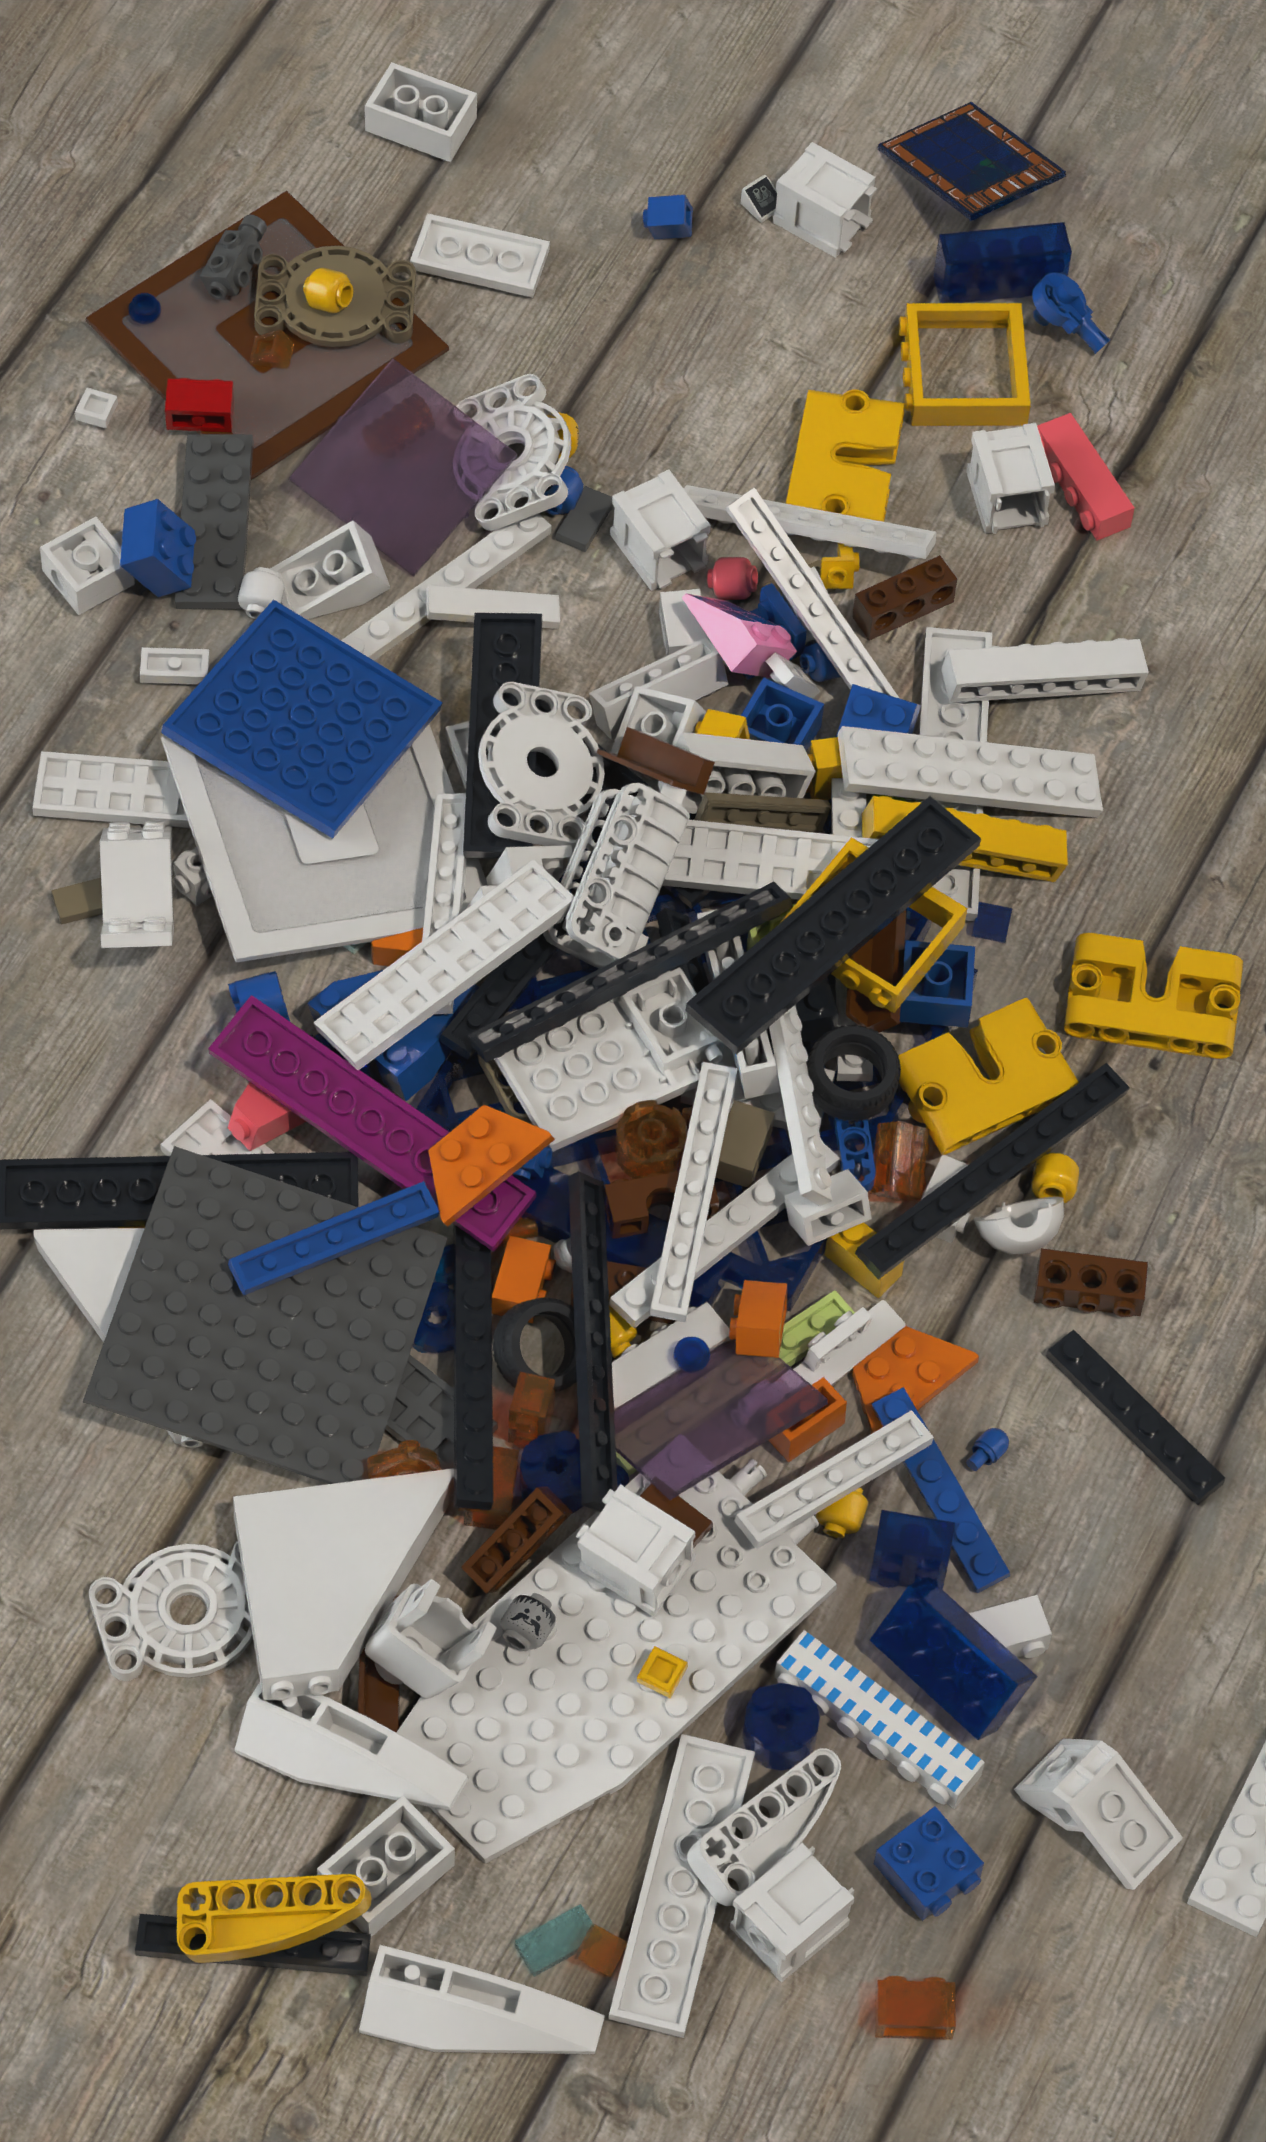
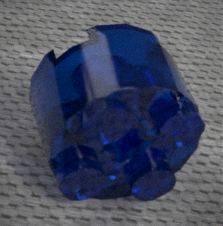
M564 1430L543 1434L524 1447L519 1475V1487L524 1500L537 1487L547 1486L573 1513L583 1507L579 1439H577L574 1433Z
M784 1683L760 1687L752 1694V1698L746 1707L742 1738L745 1749L755 1751L754 1758L761 1761L762 1766L780 1771L792 1769L814 1751L820 1715L817 1704L812 1699V1694L804 1687ZM778 1725L785 1726L786 1728H778Z

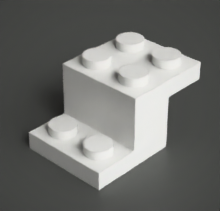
M572 846L506 847L486 878L488 886H481L468 907L533 859L558 881L569 864L573 854Z

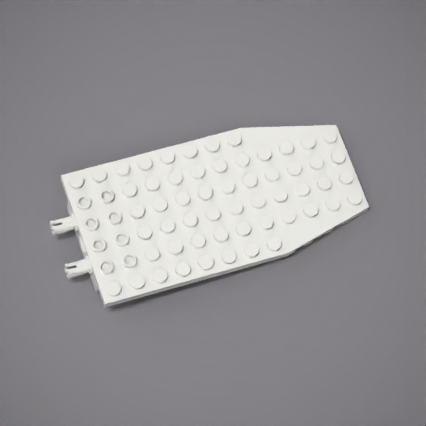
M680 1436L625 1486L640 1496L656 1478L713 1522L712 1529L693 1549V1552L696 1553V1560L688 1571L686 1570L654 1617L580 1570L579 1564L582 1562L578 1558L581 1549L578 1548V1541L580 1539L576 1535L583 1525H581L473 1623L475 1627L479 1628L489 1621L497 1629L484 1655L471 1664L465 1678L432 1698L425 1699L421 1696L396 1733L468 1776L469 1780L451 1810L430 1808L485 1864L528 1841V1837L545 1828L548 1830L557 1825L561 1819L577 1810L582 1811L593 1805L594 1801L608 1793L611 1795L623 1788L837 1589V1583L797 1546L805 1536L819 1526V1522L814 1515L758 1549L752 1545L734 1522L736 1514L753 1505L745 1495L762 1479L767 1477V1473L761 1465L757 1468L755 1467L758 1464L756 1460L750 1459L729 1480ZM597 1511L584 1524L590 1527L601 1512ZM533 1593H537L551 1602L552 1606L550 1609L556 1616V1624L541 1647L522 1651L509 1644L503 1638L504 1631L501 1628L500 1621L515 1597L519 1595L531 1596ZM654 1646L688 1662V1668L671 1698L637 1682V1676Z

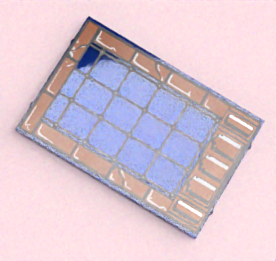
M969 102L878 144L880 152L970 221L1066 177L1065 170L973 102Z

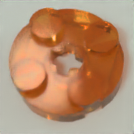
M416 1440L403 1441L398 1445V1448L372 1455L367 1459L368 1479L442 1470L439 1456L428 1448L420 1447V1443Z

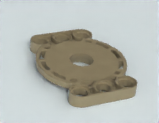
M323 246L308 250L295 257L289 263L281 255L268 254L262 258L258 267L254 314L255 330L264 337H275L287 327L289 331L303 340L329 347L350 346L361 343L377 335L380 331L390 342L404 343L411 338L413 333L416 269L412 263L405 260L392 262L386 268L381 261L371 254L345 246ZM269 266H278L282 271L272 275L265 272V269ZM327 268L347 275L353 286V297L350 304L342 311L333 314L309 306L303 292V285L306 278L314 270ZM398 272H405L410 277L407 280L399 281L393 275ZM268 291H275L280 296L277 299L268 300L263 297V294ZM402 297L407 299L408 303L404 306H396L391 301L394 298ZM268 316L278 320L273 325L261 323V320ZM399 322L406 325L407 328L397 332L390 329V326L393 323Z

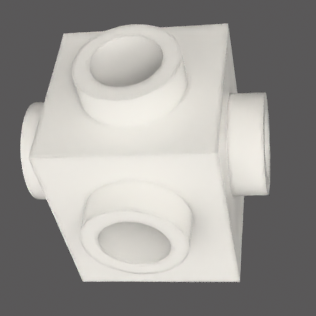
M197 847L181 853L176 861L173 862L175 873L173 882L180 893L186 895L197 907L212 897L213 894Z

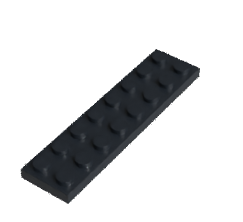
M474 613L463 855L465 858H500L506 847L533 846V843L499 837L488 827V817L500 802L494 798L484 782L479 767L478 752L481 738L487 727L500 714L494 707L493 698L502 684L516 682L540 687L542 614ZM511 693L502 694L503 700L508 705H518L516 696ZM539 699L535 700V706L537 707L538 710H539ZM499 723L493 728L490 735L496 737L501 730ZM486 747V757H488L489 751ZM532 751L528 753L527 763L535 774L537 751ZM505 813L497 814V820L500 824L506 827L513 826V820L509 815ZM533 819V820H530V826H531V828H532L533 830H534V819Z

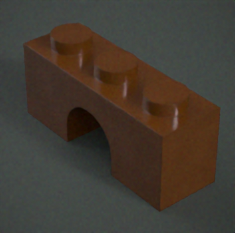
M679 1171L666 1174L655 1172L647 1175L645 1178L634 1180L618 1179L604 1185L605 1211L613 1239L648 1233V1210L661 1204L672 1207ZM715 1185L713 1187L707 1220L719 1210V1200Z

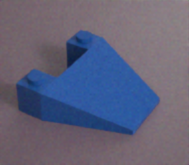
M383 970L332 982L307 1003L313 1020L316 1021ZM474 984L454 999L453 1014L432 1015L375 1058L383 1083L403 1100H409L436 1075L452 1050L439 1042L440 1036L477 991L478 985Z

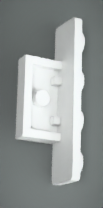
M881 1300L868 1311L862 1307L854 1314L851 1311L846 1312L834 1323L836 1327L827 1335L821 1332L808 1343L809 1351L804 1361L779 1380L789 1390L790 1395L787 1398L791 1400L822 1377L833 1386L852 1371L855 1365L906 1326L905 1322L885 1300Z

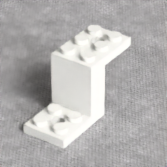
M146 821L143 827L131 828L130 822L109 823L108 828H103L100 838L103 910L101 948L172 946L174 912L171 846L173 839L172 826H165L164 821Z

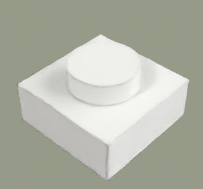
M86 388L75 411L76 420L107 428L118 405L117 396Z

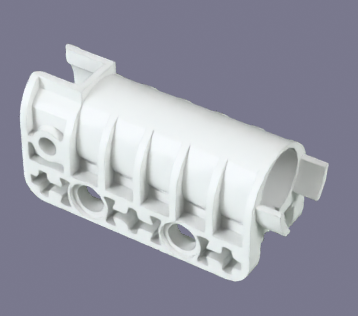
M631 783L622 787L621 790L609 789L597 795L560 883L568 891L571 888L577 890L562 926L566 931V935L556 937L557 930L553 926L543 933L545 939L550 944L599 969L646 946L649 937L642 934L690 818L689 812L681 806L687 790L663 783L660 792H657L650 786L641 783ZM636 791L638 792L636 797L629 795L631 793H635ZM615 798L606 821L599 820L598 817L606 816L609 809L605 800ZM596 826L602 828L597 843H595L592 839V832ZM591 851H593L581 882H572L573 879H579L582 875L583 868L579 863L587 861ZM562 918L560 921H558L556 924L561 923V922L563 921V918Z

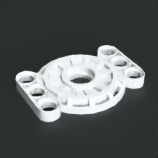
M534 374L523 375L460 401L454 409L455 419L466 430L456 448L453 460L454 476L461 491L469 500L478 504L475 508V517L481 526L488 531L498 530L562 504L568 496V488L560 475L569 459L571 434L562 416L554 408L542 403L546 396V389L540 379ZM537 386L533 394L523 396V392L527 387ZM502 397L507 398L503 406L493 408L496 400ZM477 409V413L473 418L463 419L469 410ZM545 413H548L554 416L555 418H548ZM561 428L563 430L564 440L560 439L559 434L557 432ZM514 443L525 445L523 453L516 460L507 464H499L500 453L505 447ZM461 468L464 472L463 477H461ZM559 485L558 490L554 494L544 495L548 487ZM473 486L477 490L478 496L471 493L468 489ZM529 497L524 506L514 507L515 502L519 498ZM498 509L495 517L488 520L484 519L485 514L489 510Z
M506 682L502 684L494 695V707L500 714L487 727L481 738L478 752L479 767L484 782L494 798L500 802L488 817V827L495 835L502 838L543 846L571 845L572 850H574L585 825V822L579 816L583 815L593 805L597 795L602 790L605 775L603 757L596 754L599 749L598 744L584 727L592 715V707L588 700L579 695L516 682ZM511 693L516 696L518 705H508L503 700L502 694ZM542 699L546 701L551 711L544 713L538 710L535 706V700ZM575 706L579 708L583 718H572L567 711V707ZM499 723L501 730L496 737L490 735L493 728ZM486 747L489 751L488 757H486ZM588 747L590 748L593 757H591ZM537 751L547 755L554 762L557 769L556 773L550 777L536 775L528 766V753ZM593 767H596V783L592 781ZM593 793L590 800L583 805L581 800L585 794ZM505 813L509 815L513 820V826L506 827L500 824L497 820V814ZM536 819L541 821L546 828V832H535L530 826V820ZM564 826L573 827L578 833V839L571 840L567 838L562 828Z
M238 1541L234 1545L231 1556L206 1545L182 1544L170 1546L152 1553L137 1564L123 1585L109 1577L99 1578L91 1584L89 1589L90 1605L107 1662L114 1677L122 1681H131L141 1674L144 1664L155 1671L169 1676L188 1678L203 1676L225 1668L243 1653L251 1643L253 1633L242 1564L239 1558ZM105 1588L112 1589L117 1594L116 1599L109 1604L98 1602L95 1597L100 1590ZM182 1596H196L204 1602L207 1611L205 1617L200 1622L192 1625H182L173 1620L170 1615L171 1606ZM113 1621H120L126 1625L127 1629L123 1635L113 1637L106 1633V1626ZM244 1624L249 1627L247 1632L243 1629ZM236 1640L241 1641L235 1650L226 1657L223 1653L230 1649ZM148 1652L154 1655L153 1659L147 1656ZM123 1654H130L136 1658L137 1662L133 1668L122 1670L116 1666V1659ZM213 1659L217 1661L207 1666L193 1668L195 1664L206 1663ZM166 1661L172 1664L185 1665V1668L170 1667L162 1663Z

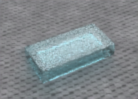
M580 1904L515 1940L514 1946L533 1977L600 1941L601 1935Z

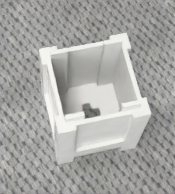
M811 142L801 157L776 183L777 200L773 223L836 258L841 251L845 253L851 247L852 242H850V239L861 227L866 229L873 221L870 206L872 195L877 190L874 187L875 176Z
M1023 424L1022 427L988 432L985 430L972 432L973 451L971 463H967L966 472L984 533L996 534L1001 529L1028 525L1044 527V525H1047L1049 522L1048 504L1050 494L1054 493L1055 483L1037 424Z
M669 469L658 474V477L626 492L621 491L612 496L614 525L610 529V535L651 591L657 588L662 589L672 584V579L690 570L696 573L706 568L705 565L708 562L706 542L711 525Z
M620 1484L615 1492L610 1489L602 1499L606 1506L590 1527L584 1524L576 1535L580 1539L578 1541V1548L581 1549L578 1558L582 1561L579 1564L580 1570L654 1617L686 1570L688 1571L696 1560V1553L693 1552L695 1531Z
M803 1843L797 1846L733 1901L735 1915L734 1919L730 1922V1929L753 1950L781 1983L849 1926L850 1919L848 1914L855 1899L853 1897L854 1889L847 1890L845 1887H842L813 1856L815 1848L812 1846L808 1849Z

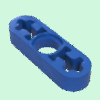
M835 1117L833 1121L841 1172L848 1169L854 1176L855 1163H860L861 1175L864 1176V1180L859 1182L869 1192L874 1185L876 1170L868 1120L854 1121V1127L848 1128V1120H838ZM856 1138L863 1142L864 1148L858 1152L848 1150L844 1143L848 1139Z

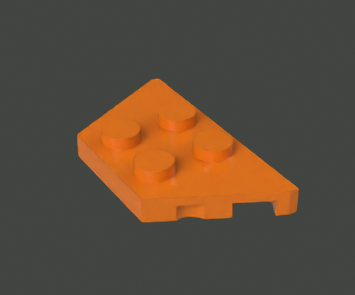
M487 1105L481 1106L428 1150L442 1222L447 1227L450 1226L555 1140L549 1131Z
M905 1326L852 1369V1377L856 1389L861 1396V1406L864 1414L867 1415L871 1428L870 1434L883 1427L872 1409V1403L904 1387L915 1408L919 1410L976 1365L979 1355L976 1352Z

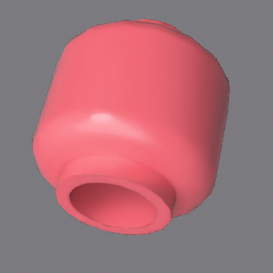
M720 557L715 562L713 569L708 570V587L714 590L718 599L746 600L751 595V592H755L757 589V568L751 565L749 559L744 557Z

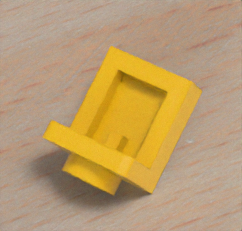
M838 543L837 557H823L821 559L820 578L826 589H853L854 572H859V552H853V547Z

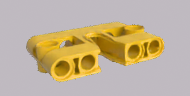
M858 389L846 391L844 394L808 390L786 504L884 522L890 494L891 474L864 465L895 464L905 403L872 399L864 391Z
M1082 933L1075 940L1064 1031L1077 1038L1214 1059L1231 1057L1234 1049L1238 1008L1241 1001L1240 989L1243 960L1236 955L1180 946L1168 973L1164 995L1159 998H1153L1147 994L1145 989L1147 965L1142 940L1096 933ZM1080 983H1087L1092 987H1083ZM1217 1004H1224L1229 1008H1221Z
M1023 998L979 1018V1025L969 1030L979 1061L990 1080L983 1077L973 1059L949 1032L898 1056L901 1066L899 1084L910 1097L908 1103L909 1113L914 1120L926 1124L925 1128L941 1155L951 1153L1045 1109L1079 1083L1061 1053L1062 1041L1056 1032L1046 1028L1029 998ZM1037 1046L1042 1048L1046 1054L1042 1053ZM924 1098L930 1100L933 1103V1106L927 1104Z

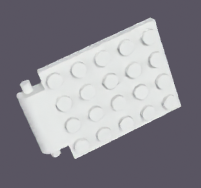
M680 967L672 971L669 970L659 975L656 979L647 981L626 994L598 1006L595 1010L586 1012L568 1021L565 1025L554 1028L536 1037L533 1041L524 1043L503 1056L494 1059L532 1124L549 1131L555 1140L547 1146L551 1147L553 1152L697 1088L700 1072L695 1064L705 1059H709L710 1063L716 1064L723 1059L720 1050L725 1044L685 1011L686 1003L697 993Z

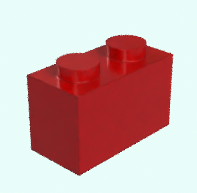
M189 378L167 380L165 402L167 430L232 432L234 413L233 381H223L221 379L194 380Z

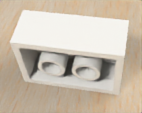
M393 62L389 65L365 105V131L449 162L452 161L477 119V93Z
M402 1796L317 1868V1875L352 1874L363 1881L371 1893V1906L364 1914L352 1920V1922L363 1933L371 1934L372 1937L455 1865V1848ZM353 1887L345 1891L342 1899L343 1902L348 1904L355 1902L360 1896V1889Z

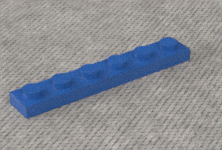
M423 1181L229 1259L228 1266L244 1296L438 1217L440 1211Z
M904 1387L872 1403V1409L883 1427L911 1410L926 1427ZM933 1439L930 1446L906 1459L903 1463L977 1593H980L1010 1577V1571Z

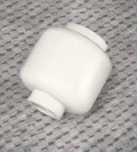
M264 567L255 568L254 571L246 573L242 579L238 594L239 605L242 609L246 610V614L249 617L257 619L273 599L281 604L285 590L284 583L279 578V574L274 570Z

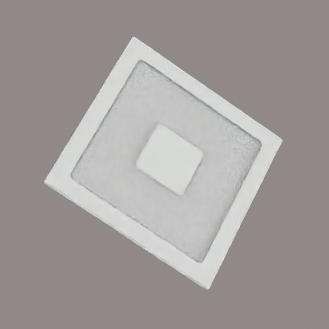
M430 725L424 729L333 839L162 734L161 741L235 963L371 942L423 928L436 794H455ZM467 858L462 912L466 910L481 886H488L478 858Z

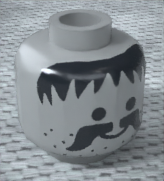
M533 1593L531 1596L519 1595L515 1597L500 1621L501 1628L504 1631L503 1638L509 1644L522 1651L541 1647L556 1624V1616L550 1609L552 1606L551 1602L537 1593Z

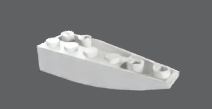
M260 1682L247 1702L235 1746L237 1754L299 1782L392 1800H398L404 1796L410 1803L451 1810L469 1780L466 1774L424 1748L326 1696L309 1694L291 1697L286 1700L273 1699L263 1701Z
M380 1945L368 1984L359 2033L433 2052L595 2054L605 2015L492 1974Z

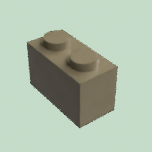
M734 1100L728 1115L716 1178L747 1188L752 1186L773 1131L774 1112Z

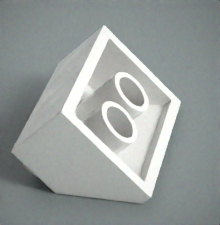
M635 686L611 753L618 754L627 727L676 745L681 732L694 733L698 721L703 720L706 711L695 700ZM629 768L653 789L660 792L658 787L659 780Z

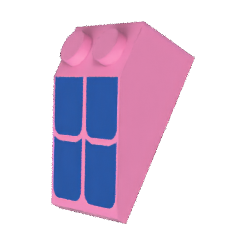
M687 593L682 597L731 672L771 678L770 674L773 670L766 663V660L775 652L790 660L797 652L790 641V634L779 625L725 600Z

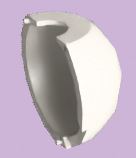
M1044 1197L1008 1205L1003 1202L1002 1206L995 1208L996 1212L983 1217H974V1222L981 1237L994 1249L1010 1255L1030 1254L1045 1247L1058 1233L1064 1217V1198Z

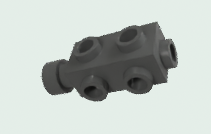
M246 215L238 228L239 231L225 230L199 276L209 295L215 299L223 300L226 295L236 296L241 287H247L251 268L262 260L263 252L258 242L264 236L267 225L261 218L255 215Z

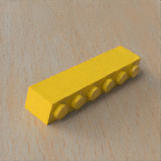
M873 796L862 812V838L880 839L919 806L921 802L911 803L895 800L888 796ZM945 808L981 838L980 846L958 864L960 866L1056 882L1068 866L1066 830L1056 829L1049 825L1039 826L1023 823L1016 819L1006 820L990 817L982 813L973 814L957 811L954 808Z

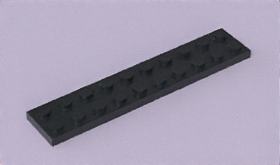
M929 796L686 1003L685 1011L737 1055L980 846L981 838Z
M351 1152L203 1155L359 1207L358 1157ZM170 1156L0 1160V1230L146 1226Z

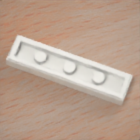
M428 585L426 590L427 619L474 623V613L542 614V628L558 629L560 625L559 595Z

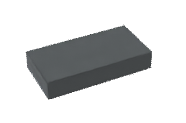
M584 486L576 507L569 511L558 529L556 540L586 552L613 507L612 497Z

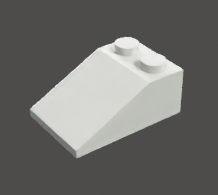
M353 520L270 568L279 574V578L284 583L285 590L282 604L305 619L363 605L390 589L372 536Z

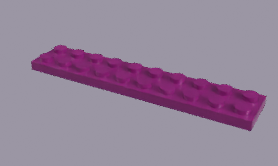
M251 995L208 1048L209 1054L401 1188L406 1189L424 1181L438 1207L428 1150L450 1132L371 1077L354 1068L348 1061ZM511 1175L454 1221L453 1224L494 1252L537 1197L536 1192Z

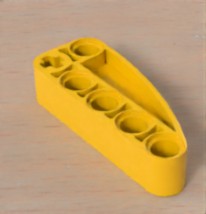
M352 1874L192 1882L182 1887L178 1893L177 1943L182 1952L196 1963L232 1961L261 1956L314 1940L344 1926L369 1909L372 1897L363 1881ZM353 1887L360 1889V1896L355 1902L349 1904L343 1902L342 1899L345 1891ZM315 1889L321 1890L322 1895L319 1902L311 1906L305 1905L304 1899L308 1892ZM283 1892V1900L278 1906L272 1908L266 1906V1900L271 1893ZM244 1894L245 1899L241 1907L234 1910L228 1909V1901L233 1895ZM201 1896L205 1900V1904H199L200 1909L194 1910L191 1907V1903H197V1897ZM197 1934H206V1942L203 1947L198 1950H190L191 1939Z

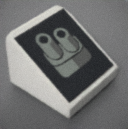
M763 175L742 189L741 205L761 223L774 215L776 211L777 190L770 179Z

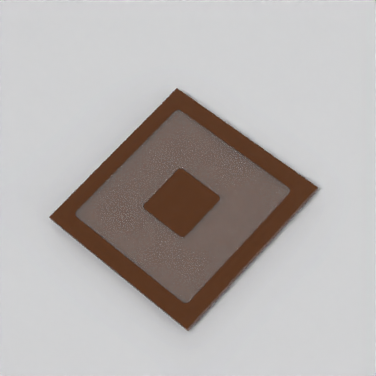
M288 191L283 192L249 214L261 218L267 225L264 236L258 242L262 248V258L268 254H278L289 263L295 257L308 250L323 246H344ZM243 218L225 230L239 231L238 228ZM225 230L86 317V322L165 401L168 379L189 378L194 380L221 379L223 381H233L234 413L232 432H196L198 434H252L254 444L251 480L449 351V346L415 313L411 338L404 343L398 344L387 340L381 331L364 342L340 347L313 344L301 339L289 331L287 327L275 337H264L258 334L255 330L254 314L259 264H254L251 268L247 287H241L236 296L226 295L223 300L210 296L199 277ZM269 266L265 269V272L272 275L282 271L278 266ZM268 291L263 294V297L268 300H274L280 296L275 291ZM398 297L391 301L396 306L405 305ZM268 316L264 317L261 323L273 325L278 320ZM399 322L393 323L390 326V329L397 332L407 328L406 325ZM259 341L291 345L286 368L254 364Z

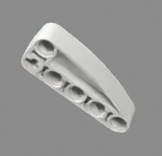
M827 1748L815 1750L692 1845L687 1855L688 1863L719 1904L733 1906L735 1898L804 1840L821 1815L840 1774L841 1761L836 1753ZM813 1764L822 1768L824 1776L819 1775L815 1771ZM786 1784L796 1790L797 1797L792 1796L788 1792ZM759 1805L768 1809L770 1818L765 1817L761 1813ZM732 1826L737 1827L742 1832L743 1839L734 1835ZM710 1850L713 1856L710 1857L707 1851ZM728 1877L737 1882L739 1891L730 1887Z

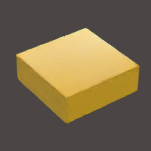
M654 1646L637 1676V1682L671 1698L688 1668V1662Z

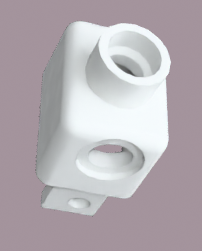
M433 1579L423 1586L415 1583L411 1584L384 1610L365 1647L366 1655L375 1662V1667L384 1680L392 1684L404 1683L425 1699L432 1698L461 1682L465 1678L471 1664L484 1655L497 1629L489 1621L479 1628L475 1627L464 1617L462 1608L449 1598L435 1596L441 1585Z

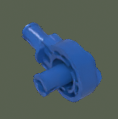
M1052 272L1045 275L1035 285L1032 292L1033 302L1036 307L1033 311V317L1038 324L1048 326L1051 323L1062 327L1068 334L1077 333L1095 354L1110 341V338L1091 320L1093 311L1086 305L1085 296L1074 280L1064 274Z

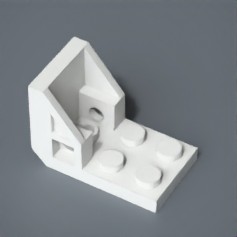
M1062 1739L1014 1789L1024 1802L1067 1831L1083 1832L1126 1889L1135 1890L1183 1839L1119 1753L1101 1740Z

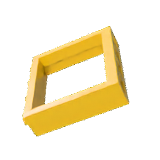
M1022 303L906 304L905 316L899 317V335L905 336V342H901V361H907V368H903V387H909V393L905 394L906 411H911L912 426H1023V424H1028L1031 402ZM918 328H1006L1012 398H923Z
M851 837L783 920L865 852L868 847ZM931 887L909 907L942 927V930L896 986L888 983L850 958L832 972L831 975L840 979L841 983L847 988L856 989L867 996L876 1006L885 1007L895 1013L965 925L968 908L934 887Z

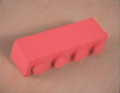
M1068 413L1037 425L1055 483L1058 482L1063 489L1067 503L1071 507L1074 506L1080 515L1083 527L1087 531L1090 530L1096 541L1130 528L1135 509L1073 415Z

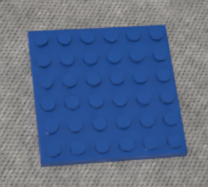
M273 599L162 726L161 733L333 839L439 713L443 702Z

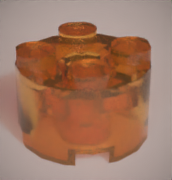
M656 1100L640 1101L626 1108L616 1128L615 1155L618 1165L625 1174L630 1176L631 1180L645 1178L647 1175L655 1172L666 1174L680 1171L688 1134L685 1119L674 1107L671 1110L666 1106L658 1105Z

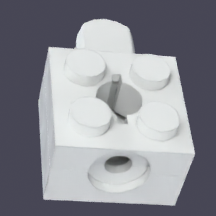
M97 517L86 521L40 547L42 571L78 615L135 584L134 577L120 566L123 530L111 535Z

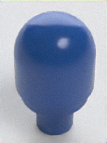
M999 1428L986 1430L974 1442L972 1447L973 1454L966 1461L967 1466L971 1470L977 1471L983 1464L991 1465L995 1463L1009 1447L1007 1434Z

